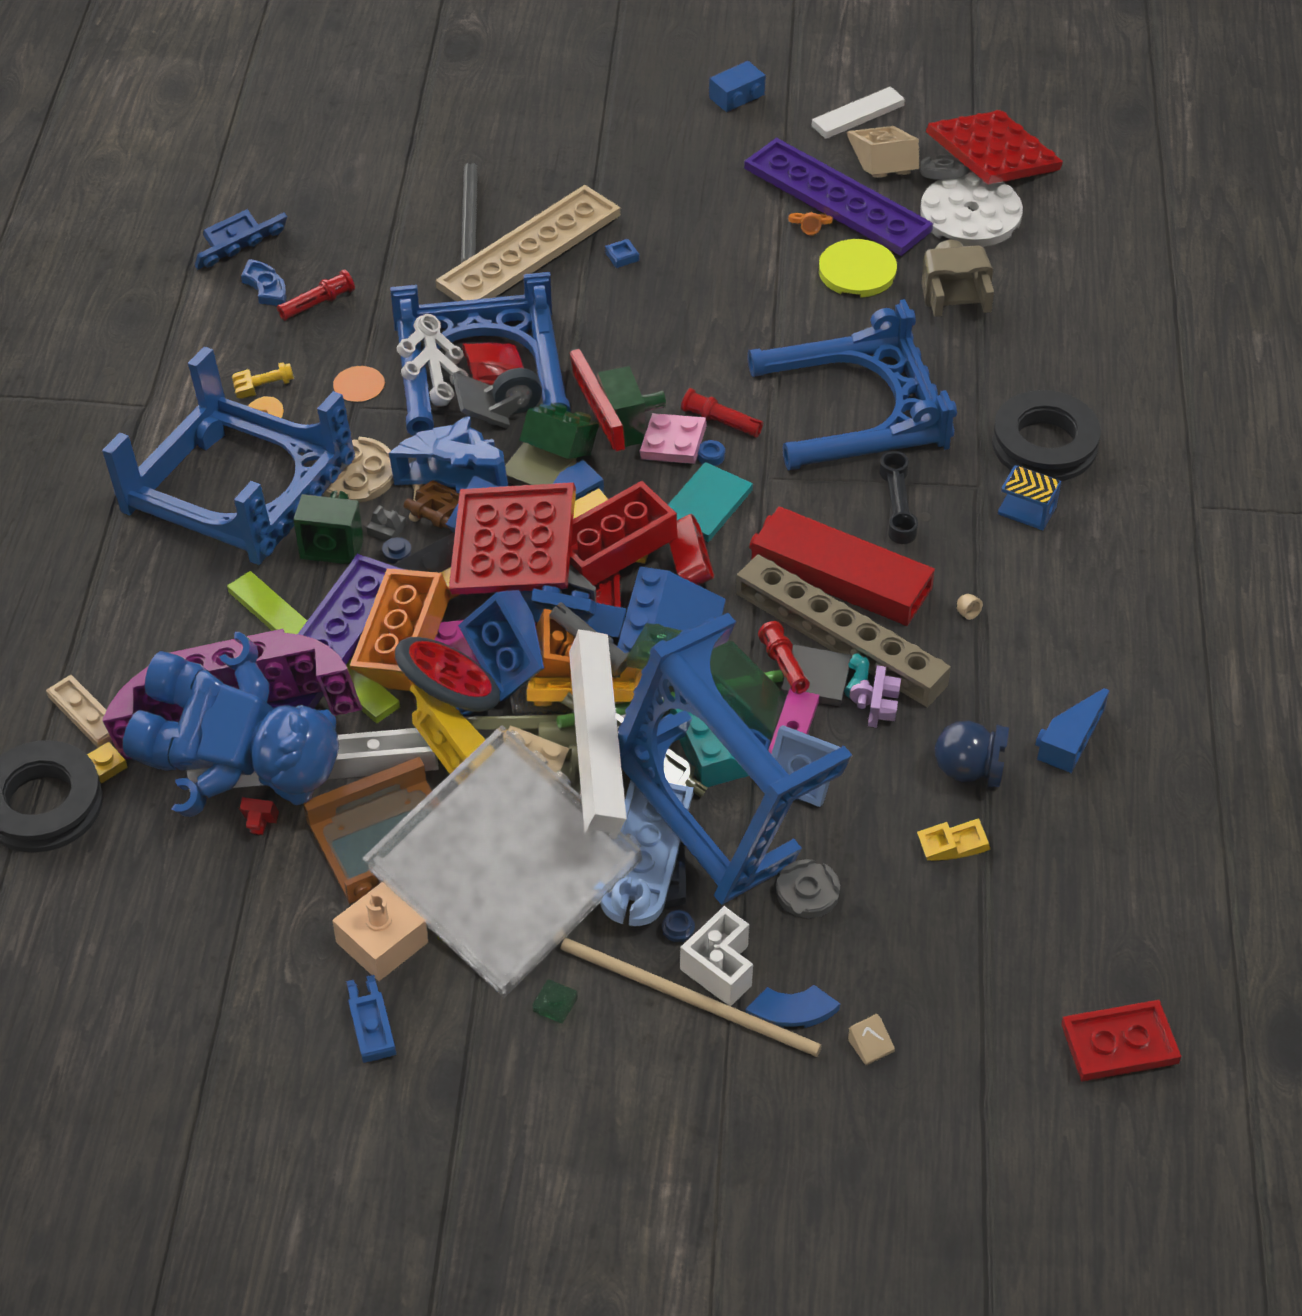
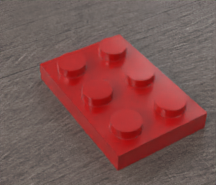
M1160 1000L1062 1017L1061 1026L1081 1081L1180 1063L1181 1054Z

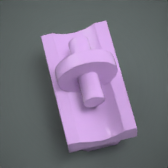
M877 666L874 687L869 685V681L862 680L860 684L854 685L850 690V698L853 702L857 703L858 708L864 709L866 705L871 704L868 720L869 727L877 728L878 719L895 721L898 701L881 699V697L898 698L901 678L885 676L886 667Z

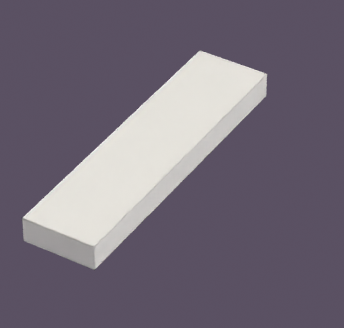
M888 87L812 119V127L827 139L903 107L905 99L892 87Z

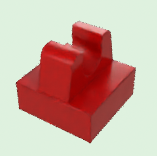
M242 797L240 811L247 819L246 827L250 829V833L263 835L267 822L277 823L279 811L273 801Z

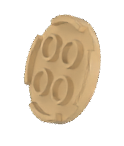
M366 437L352 440L355 458L340 473L337 480L325 490L324 496L330 497L331 493L337 490L336 498H338L340 491H343L348 495L349 500H358L361 503L381 496L392 486L394 479L389 458L391 450L383 443Z

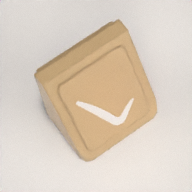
M878 1014L849 1028L848 1041L865 1065L895 1052L893 1043Z

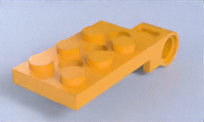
M648 660L643 661L639 666H628L620 674V677H612L615 702L632 701L634 689L639 684L642 670L647 665ZM533 677L528 681L527 701H534L536 706H550L552 701L562 702L569 692L573 694L571 677Z

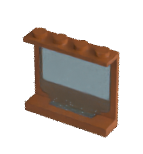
M419 756L311 798L308 802L303 803L306 821L349 904L358 901L382 882L370 868L438 803V800L426 781L425 766Z

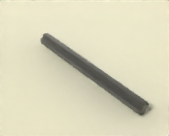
M466 163L464 165L461 263L476 253L478 171L475 163Z

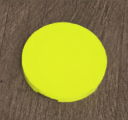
M849 239L832 244L822 253L819 260V275L828 288L839 294H842V292L860 294V297L877 295L887 290L893 284L897 271L896 259L887 248L876 242L863 239Z

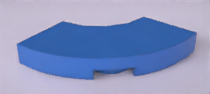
M249 259L241 274L242 283L251 285L258 291V300L261 304L277 306L285 303L286 289L283 278L281 279L271 266Z
M815 985L804 992L795 994L778 993L767 987L746 1008V1013L783 1029L784 1026L803 1025L806 1028L832 1017L840 1010V1003Z

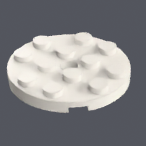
M970 172L957 178L940 179L928 187L921 200L920 214L921 217L933 223V231L931 233L936 237L941 238V236L957 240L963 246L979 245L985 247L998 244L1011 237L1012 232L1020 226L1023 207L1019 196L1011 186L1003 182L987 184L974 172Z

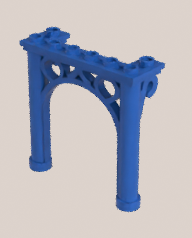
M550 272L523 274L524 295L419 305L417 285L390 287L395 331H398L399 343L403 339H408L415 332L414 322L419 316L424 314L434 315L439 320L440 328L446 329L441 334L450 342L482 335L499 336L514 340L525 346L534 356L538 378L542 385V403L548 406L551 403H559L567 407L566 411L571 412L569 400L565 396L551 318ZM519 320L523 322L514 327L504 324L507 321ZM530 329H532L533 338L527 334ZM421 341L415 346V351L410 357L405 358L401 356L402 368L407 362H412L423 351L421 349ZM427 363L420 369V373L414 380H407L403 377L408 413L406 416V428L408 433L413 436L418 432L433 430L434 428L426 375Z
M905 299L900 300V304L895 305V311L890 308L876 311L870 319L872 327L851 334L849 337L763 351L760 348L748 350V366L752 377L828 363L846 362L864 366L877 373L887 382L895 397V408L886 421L874 428L783 443V458L788 471L800 469L801 465L937 443L938 447L943 446L944 450L950 448L951 437H954L953 418L957 416V407L955 402L950 400L946 390L941 391L940 395H938L936 385L932 384L929 379L928 367L923 365L920 349L915 347L913 343L912 326L916 323L915 313L913 309H909ZM892 357L897 360L898 364L887 365L881 362L880 359ZM905 370L907 377L900 374ZM912 393H915L917 399L908 398V396ZM910 410L912 418L907 417L903 412Z

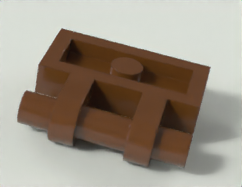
M432 480L416 490V501L407 498L403 507L411 511V514L419 519L424 517L432 521V525L440 529L443 527L449 529L446 523L459 503L460 493H456L455 490Z

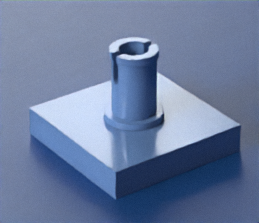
M782 725L778 730L771 755L788 774H791L840 747ZM830 781L798 799L820 807L824 803Z

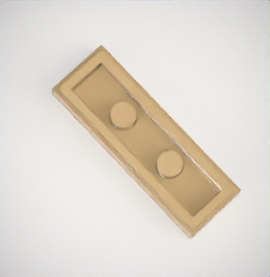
M72 675L46 690L48 698L97 748L112 741L102 721L106 709Z

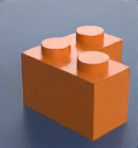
M544 609L536 626L544 669L534 677H571L569 651L575 638L549 617L552 610Z

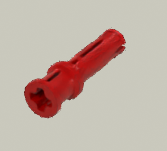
M344 269L340 271L339 275L329 280H321L318 287L281 305H277L278 313L286 321L288 318L325 300L332 302L336 300V296L346 291H354L355 284L350 274Z
M693 388L687 390L681 403V410L684 412L691 411L701 417H705L706 421L711 419L719 421L739 431L748 433L755 438L760 435L763 428V421L718 403L715 397L707 398L696 393V390Z
M770 621L763 624L758 631V638L761 643L767 646L766 652L768 656L777 661L794 693L800 694L805 692L809 688L810 682L792 653L793 644L789 638L784 636V628L781 623Z

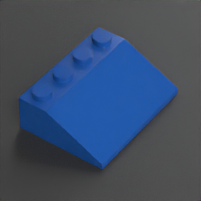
M640 566L617 647L624 653L629 652L633 655L632 661L628 666H639L643 661L649 660L650 650L662 640L667 642L677 637L685 629L689 628L692 630L701 626L711 617L718 618L722 616L726 599L670 571ZM714 648L712 649V652H711L710 664H711V660H712Z

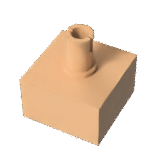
M383 882L332 920L336 943L371 975H374L378 981L428 943L426 920Z

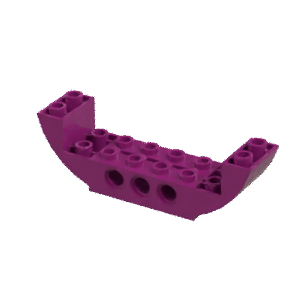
M284 629L247 636L257 646L258 658L256 664L269 682L267 703L323 691L331 714L334 716L363 710L347 666L341 657L326 644L304 635L285 633ZM231 639L170 652L185 658L187 661L201 664L210 674L224 684L239 689L235 676L236 670L228 667L219 658L223 654L230 658H236L241 654L243 645L239 644L236 640ZM148 667L134 676L119 690L109 704L102 719L118 753L125 760L132 759L124 753L123 738L128 722L135 712L142 710L159 715L167 721L178 722L183 708L177 704L157 701L147 695L145 692V677Z

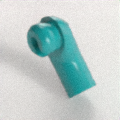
M858 653L854 654L848 663L849 668L856 670L854 676L844 689V693L848 698H850V690L854 685L868 679L869 660L866 656L863 658Z

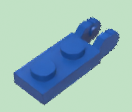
M367 976L366 984L370 995L358 997V989L354 980L346 981L350 1000H348L363 1063L396 1055L382 993L378 992L375 976Z

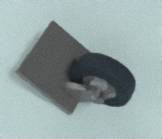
M514 368L505 371L497 377L493 385L456 372L452 375L461 412L467 416L476 417L487 421L491 425H498L506 429L510 426L509 416L513 413L526 412L528 408L535 407L542 397L540 379L533 371L525 368Z

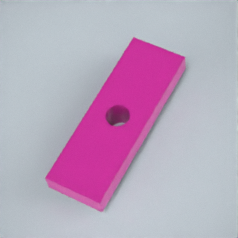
M790 688L768 750L771 754L778 730L782 725L808 734L819 703L818 694L809 692L797 694Z

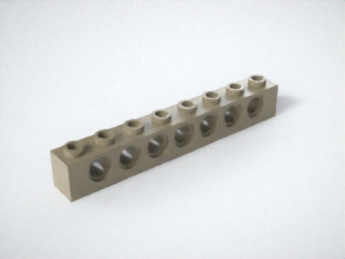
M758 554L737 573V595L833 652L852 656L858 653L863 658L866 656L870 663L868 673L873 676L876 675L877 666L886 667L885 676L901 678L899 691L927 708L948 686L951 666L947 665L943 660L935 658L917 645L911 644L893 631L880 626L869 617L856 612L845 603L827 595L821 589L813 587L801 580L797 575L791 574L777 566L773 561L767 560Z

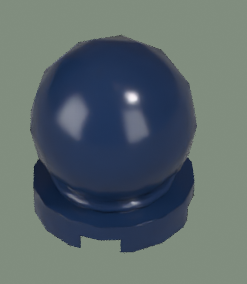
M960 721L949 725L943 729L934 746L938 767L948 777L960 782H974L984 776L985 779L988 778L987 786L1000 787L1004 762H999L998 758L999 752H1005V747H1007L1009 727L996 725L995 732L992 731L990 733L983 725L973 721Z

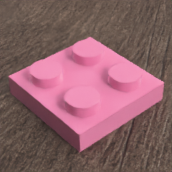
M652 413L640 449L641 459L695 464L698 449L707 426L706 418Z

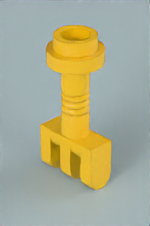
M284 362L278 363L279 369L261 375L251 376L249 369L234 373L232 380L236 397L242 399L256 395L254 387L282 379L284 384L290 383L289 380L294 379L290 363L285 365Z

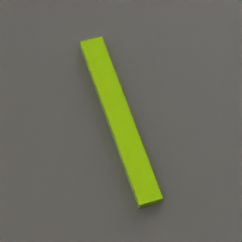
M251 571L227 585L228 592L272 631L284 629L285 633L298 634L307 622L303 616ZM350 658L346 666L362 705V711L377 724L400 708L399 700L382 685L352 670L350 667L352 659Z

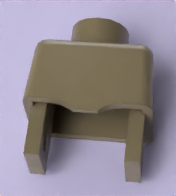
M950 239L939 243L935 249H929L925 252L921 283L925 304L928 307H932L934 317L942 316L943 306L981 303L984 313L992 312L994 297L992 286L993 268L985 249L979 245L963 246L961 242Z

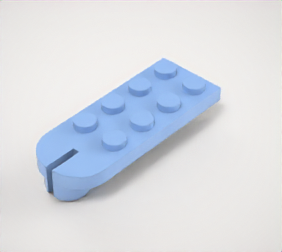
M630 780L625 798L626 821L616 840L631 852L639 862L622 879L615 883L608 893L607 888L601 887L600 904L602 910L610 919L623 924L628 902L633 900L634 904L630 908L629 925L642 926L656 920L664 909L681 840ZM669 783L677 798L689 811L694 788Z

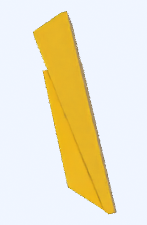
M412 684L410 692H413L417 700V710L412 712L413 725L458 784L494 748L456 707L436 699L417 685Z

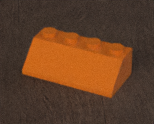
M386 569L351 660L350 667L352 670L388 689L410 691V687L414 683L399 668L395 659V647L400 641L408 637H423L435 640L451 596L442 573Z

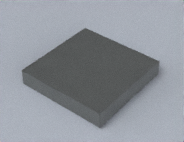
M793 645L792 653L810 682V686L805 692L818 694L819 703L841 707L850 670L848 663L852 655ZM784 678L781 696L787 697L790 685L787 679Z

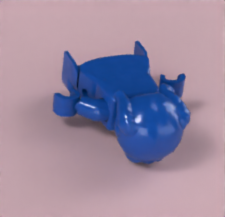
M234 632V640L243 645L241 654L236 658H230L226 654L219 657L228 667L236 670L235 676L239 689L224 684L210 674L201 664L187 661L185 658L175 654L159 651L153 657L147 669L145 692L154 700L168 704H177L182 707L183 711L179 722L167 721L159 715L138 710L129 720L124 733V753L140 764L165 771L176 770V768L181 771L209 768L197 777L198 782L196 783L187 778L175 780L177 786L181 789H190L189 800L185 804H175L171 808L185 817L199 814L206 805L207 797L210 798L232 789L237 784L241 774L251 775L254 771L258 775V780L261 784L269 785L283 799L288 800L293 805L306 803L311 800L314 790L328 780L338 756L339 740L335 730L336 718L329 710H315L302 705L296 708L281 705L273 709L267 703L269 682L256 664L258 658L257 646L240 632Z

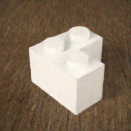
M724 906L680 947V970L729 1006H732L752 986L753 964L740 955L748 947L749 924Z

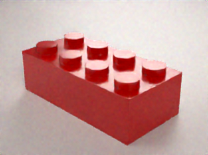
M640 481L574 518L570 564L594 586L678 537L677 513L643 481Z

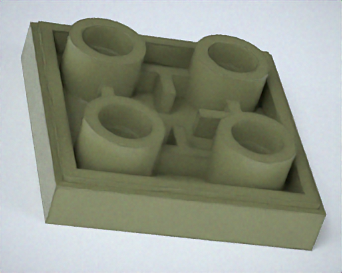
M524 442L505 465L507 480L516 486L552 484L560 472L569 466L575 465L577 462L576 458L567 459Z

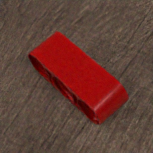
M692 513L678 519V537L669 542L678 576L700 586L714 579L702 530Z

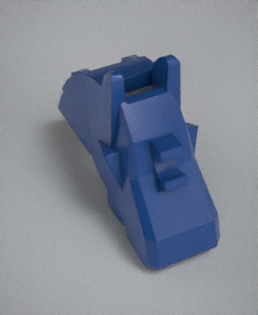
M470 416L458 420L454 425L418 432L415 436L400 442L399 446L389 452L395 485L427 484L434 480L447 487H456V493H460V489H467L474 475L498 487L508 486L503 452L495 447L493 439L484 440L481 432L470 427ZM408 458H416V460L409 464Z

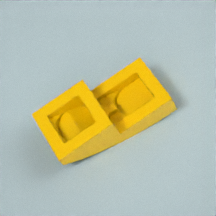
M979 818L949 828L948 823L945 822L917 832L925 856L929 861L957 859L990 850L989 842Z

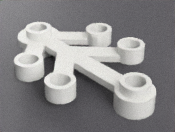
M424 314L415 320V332L408 339H403L398 344L397 352L402 357L408 358L415 351V346L424 339L425 349L412 362L409 361L403 366L401 374L407 380H414L420 373V369L428 362L433 388L430 391V400L434 405L440 407L447 405L454 397L453 388L443 381L441 366L451 374L449 378L453 385L452 375L454 372L467 377L468 374L465 370L455 365L464 356L461 348L454 346L440 333L441 325L434 315ZM436 343L446 351L445 355L437 349Z

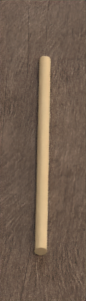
M565 938L561 944V950L810 1055L817 1057L821 1050L822 1044L571 939Z

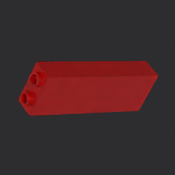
M780 506L772 516H767L763 529L759 534L755 533L749 545V549L752 550L751 560L759 554L827 594L905 626L909 625L933 588L935 568Z

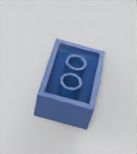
M519 590L496 592L458 625L481 667L495 680L500 692V701H505L544 669L534 617Z

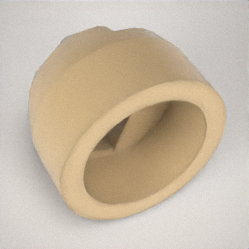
M964 594L957 600L958 612L968 620L977 617L982 610L983 603L975 595Z

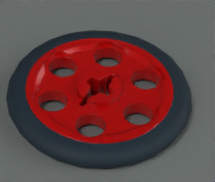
M408 637L400 641L395 647V659L402 672L415 685L436 699L451 706L475 712L488 711L498 704L500 692L495 680L479 663L459 650L442 642L423 637Z

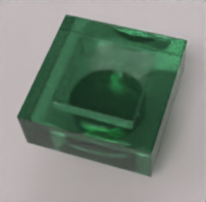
M547 979L532 1004L533 1012L563 1024L578 999V991Z

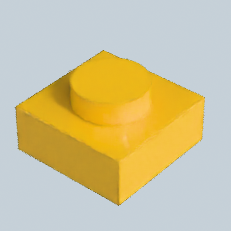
M110 742L87 754L95 765L100 783L128 768L126 760Z

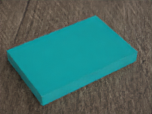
M705 462L671 500L668 506L677 513V520L692 513L700 525L704 541L709 542L753 491V483Z

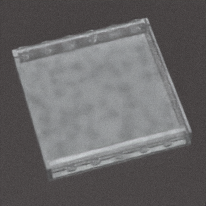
M501 725L362 859L367 870L424 918L426 925L505 998L612 891L615 883L625 878L642 861L641 849H639L641 847L640 843L629 833L624 835L620 831L616 839L610 838L609 832L593 830L591 835L585 834L581 791L577 793L570 787V780L561 771L558 770L555 773L547 766L548 761L539 751H530L525 746V740L515 730L509 732Z

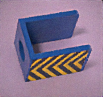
M1014 466L1002 486L1001 491L1006 493L1007 496L998 509V514L1044 530L1057 507L1061 481L1020 466Z

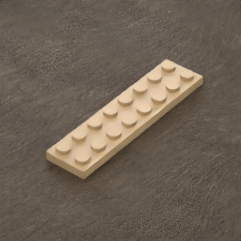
M583 185L436 279V288L454 301L495 298L524 279L523 274L533 273L619 217L620 207L588 186Z

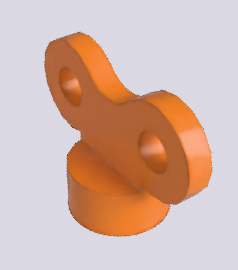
M812 212L806 214L791 213L788 220L792 223H801V229L805 234L815 235L820 231L821 224H831L833 217Z

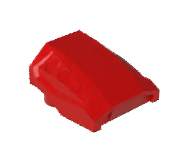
M508 343L462 344L463 354L467 358L470 374H472V378L493 385L497 377L505 371L514 368H524L515 345Z

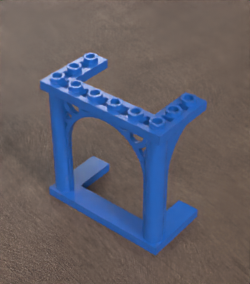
M204 346L188 362L198 406L138 467L129 436L119 432L102 452L122 513L131 515L138 509L248 552L250 562L260 565L294 527L293 519L301 495L322 496L325 490L337 480L340 473L355 458L343 394L333 391L317 408L319 423L304 425L279 418L226 399L214 351ZM210 416L218 419L225 426L281 446L292 456L295 462V475L286 491L272 502L265 504L261 484L250 481L234 499L237 513L210 511L155 489L198 445L197 428L205 418ZM317 460L312 467L303 466L308 461Z
M729 613L718 618L711 617L701 626L692 630L689 628L685 629L677 637L667 642L662 640L652 647L647 665L642 670V677L638 686L634 689L632 701L625 711V718L618 728L622 770L718 885L714 897L721 905L780 873L785 866L796 860L802 847L795 839L766 854L792 802L842 775L852 757L848 749L842 746L799 770L788 774L719 693L710 669L712 649L726 643L735 626L736 621ZM670 683L674 688L675 698L671 695L669 691ZM669 709L683 710L675 715L668 714L662 718L663 714ZM687 711L697 716L708 726L765 794L731 862L680 802L664 774V760L667 750L673 742L685 736L693 719Z

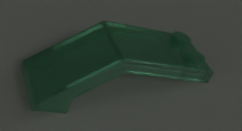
M646 623L627 656V666L643 670L651 655L650 650L662 640L667 642L677 637L683 630L664 627L660 624ZM728 640L726 643L713 648L710 657V669L719 693L743 718V722L749 729H755L764 736L772 738L787 696L733 641Z

